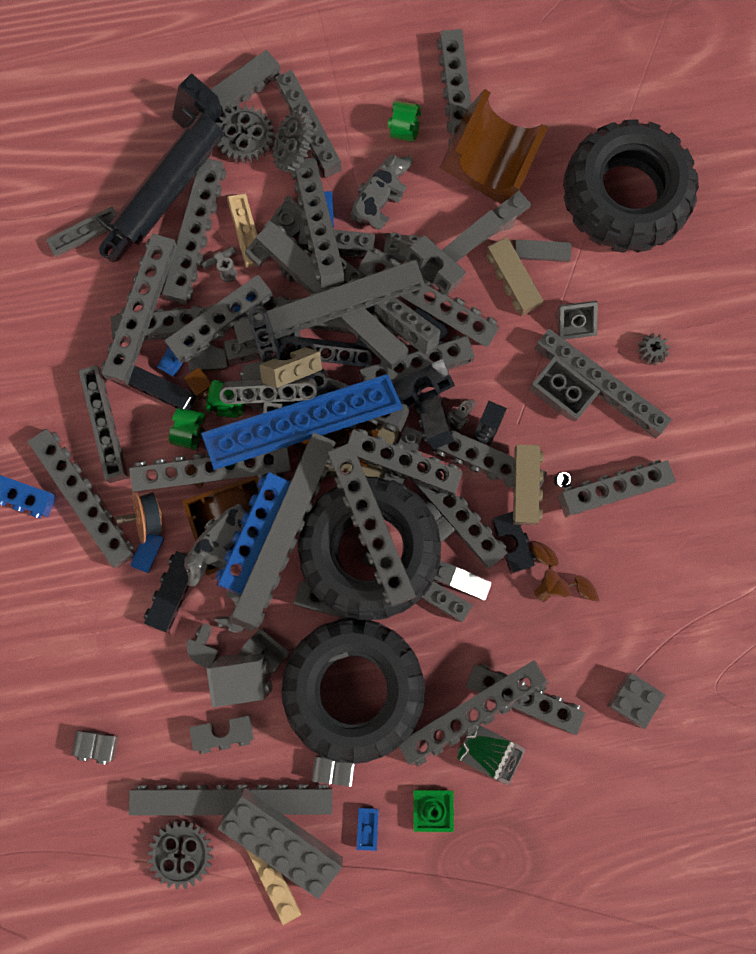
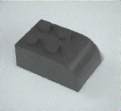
M557 356L550 361L529 389L555 411L571 421H577L600 392L597 387Z

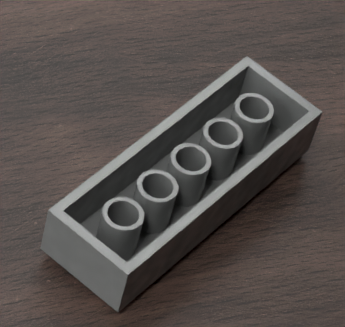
M246 788L242 790L220 820L218 826L220 831L317 899L320 898L343 867V857Z

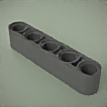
M309 377L298 379L278 388L263 384L262 380L228 381L221 387L220 400L225 404L311 400L316 395L317 385L315 380ZM311 386L313 390L306 392L303 390V387ZM291 387L293 391L286 393L283 388ZM271 388L274 392L267 394L263 389ZM251 389L254 393L248 395L244 392V390ZM231 390L234 392V395L228 396L224 391Z

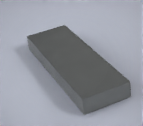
M515 241V251L520 260L571 261V242Z

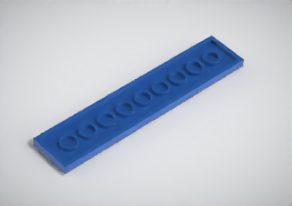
M386 374L314 397L311 400L291 404L201 434L212 466L216 470L309 440L313 432L324 435L401 410L402 404L389 375Z

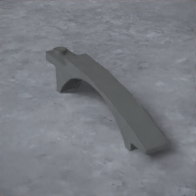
M518 191L496 209L490 210L442 251L457 263L486 239L501 231L510 230L514 226L516 218L529 209L531 203ZM424 266L420 269L422 278L425 277L434 282L438 273L436 268Z

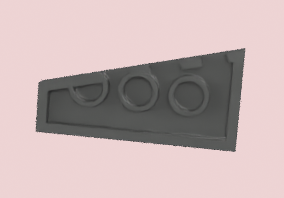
M287 195L283 204L278 207L274 216L266 223L265 228L273 222L276 226L280 225L286 231L285 234L289 238H295L300 234L301 226L306 225V222H302L301 217L303 209L299 208V205ZM256 238L245 251V255L257 267L271 257L257 244Z

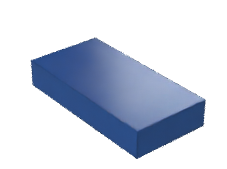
M146 535L145 543L142 544L140 542L130 566L149 574L165 538L158 535Z

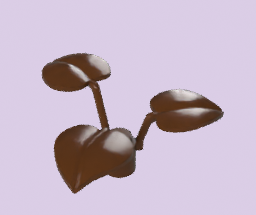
M530 542L532 543V550L536 558L549 567L545 571V577L541 580L542 584L534 591L537 599L541 602H546L552 595L568 597L571 594L569 587L575 586L578 593L586 599L595 602L600 601L595 587L587 578L577 575L574 578L575 581L567 584L553 570V566L559 564L553 550L541 542Z

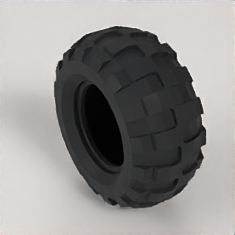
M639 119L623 120L621 124L612 122L598 128L597 132L587 135L579 143L565 171L563 181L565 194L563 198L567 211L573 215V223L580 232H585L590 236V241L599 246L603 244L611 247V250L626 253L627 250H633L639 253L651 250L656 245H664L683 228L695 208L699 181L696 169H693L695 163L688 148L684 149L681 146L680 138L672 131L668 134L660 129L661 125L651 121L648 124L639 123ZM619 166H631L642 170L651 178L657 192L656 202L640 209L619 205L607 194L603 184V175L610 169Z
M366 476L383 519L392 524L402 537L403 551L401 562L416 597L393 607L391 603L387 604L382 592L386 590L383 583L379 584L377 580H359L351 577L344 570L339 560V542L345 530L353 524L351 515L354 513L351 507H346L343 496L346 495L343 488L339 489L338 486L328 492L325 491L316 500L310 512L306 514L304 518L305 523L301 530L300 538H298V553L303 577L321 602L332 610L350 618L381 620L403 613L414 606L426 594L439 569L441 540L434 515L417 493L415 494L405 485L394 480L390 481L379 477ZM352 483L349 486V491L357 492L360 484ZM365 501L357 504V510L364 511L368 507V503ZM397 577L389 580V587L397 588L400 585V579Z
M344 618L323 624L314 629L295 647L289 661L286 663L282 676V705L291 729L311 751L328 760L339 763H367L393 752L413 732L424 705V675L413 649L393 629L372 620ZM344 652H348L349 656H360L372 661L382 671L387 684V697L382 709L375 717L361 724H346L336 720L327 712L320 697L322 677L329 666L337 661L329 662V660Z

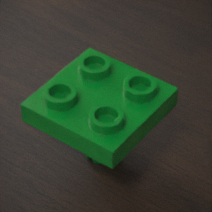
M413 790V832H454V790Z

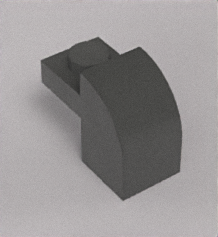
M203 623V626H199L196 631L195 637H197V640L188 639L187 652L192 661L208 668L217 660L220 651L206 646L213 627Z

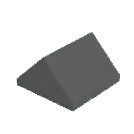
M597 300L559 305L555 313L559 336L564 340L597 336Z

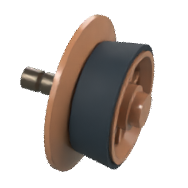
M132 491L133 514L116 516L115 520L116 524L135 521L139 539L143 544L146 541V535L161 534L162 511L153 492L139 496L137 491Z

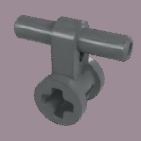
M232 246L223 252L219 251L213 254L212 258L201 263L203 269H207L217 263L221 279L224 282L234 281L237 278V271L234 268L233 261L228 257L235 254L236 249Z
M466 400L458 409L454 407L447 414L449 423L456 428V432H459L469 421L466 417L476 405L475 400Z

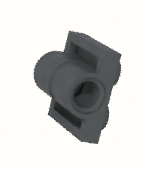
M387 233L383 257L388 260L393 258L398 262L407 261L406 255L410 246L422 237Z
M259 628L254 636L245 643L238 655L266 654L267 661L270 663L269 678H271L290 652Z

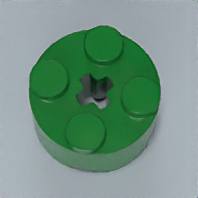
M394 101L392 105L393 117H389L388 120L389 137L414 142L417 139L420 128L418 116H421V105Z
M218 380L212 381V385L209 386L206 411L209 413L215 411L217 412L216 416L237 418L238 414L242 417L244 415L245 403H223L220 400V391L224 383ZM231 390L224 391L228 396L234 395V392Z
M177 408L172 418V421H175L174 425L169 430V443L177 447L197 451L199 439L203 440L201 433L205 432L202 426L205 422L206 414Z

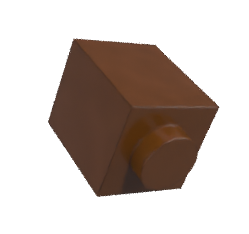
M198 367L185 376L184 380L197 398L201 400L202 398H207L209 386L212 383Z

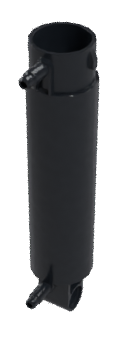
M183 108L182 113L191 121L111 222L101 216H97L96 220L109 232L99 247L100 254L108 261L117 262L120 260L133 242L138 246L214 152V147L225 135V132L202 112L195 115L192 111ZM113 249L112 253L108 255L109 250Z

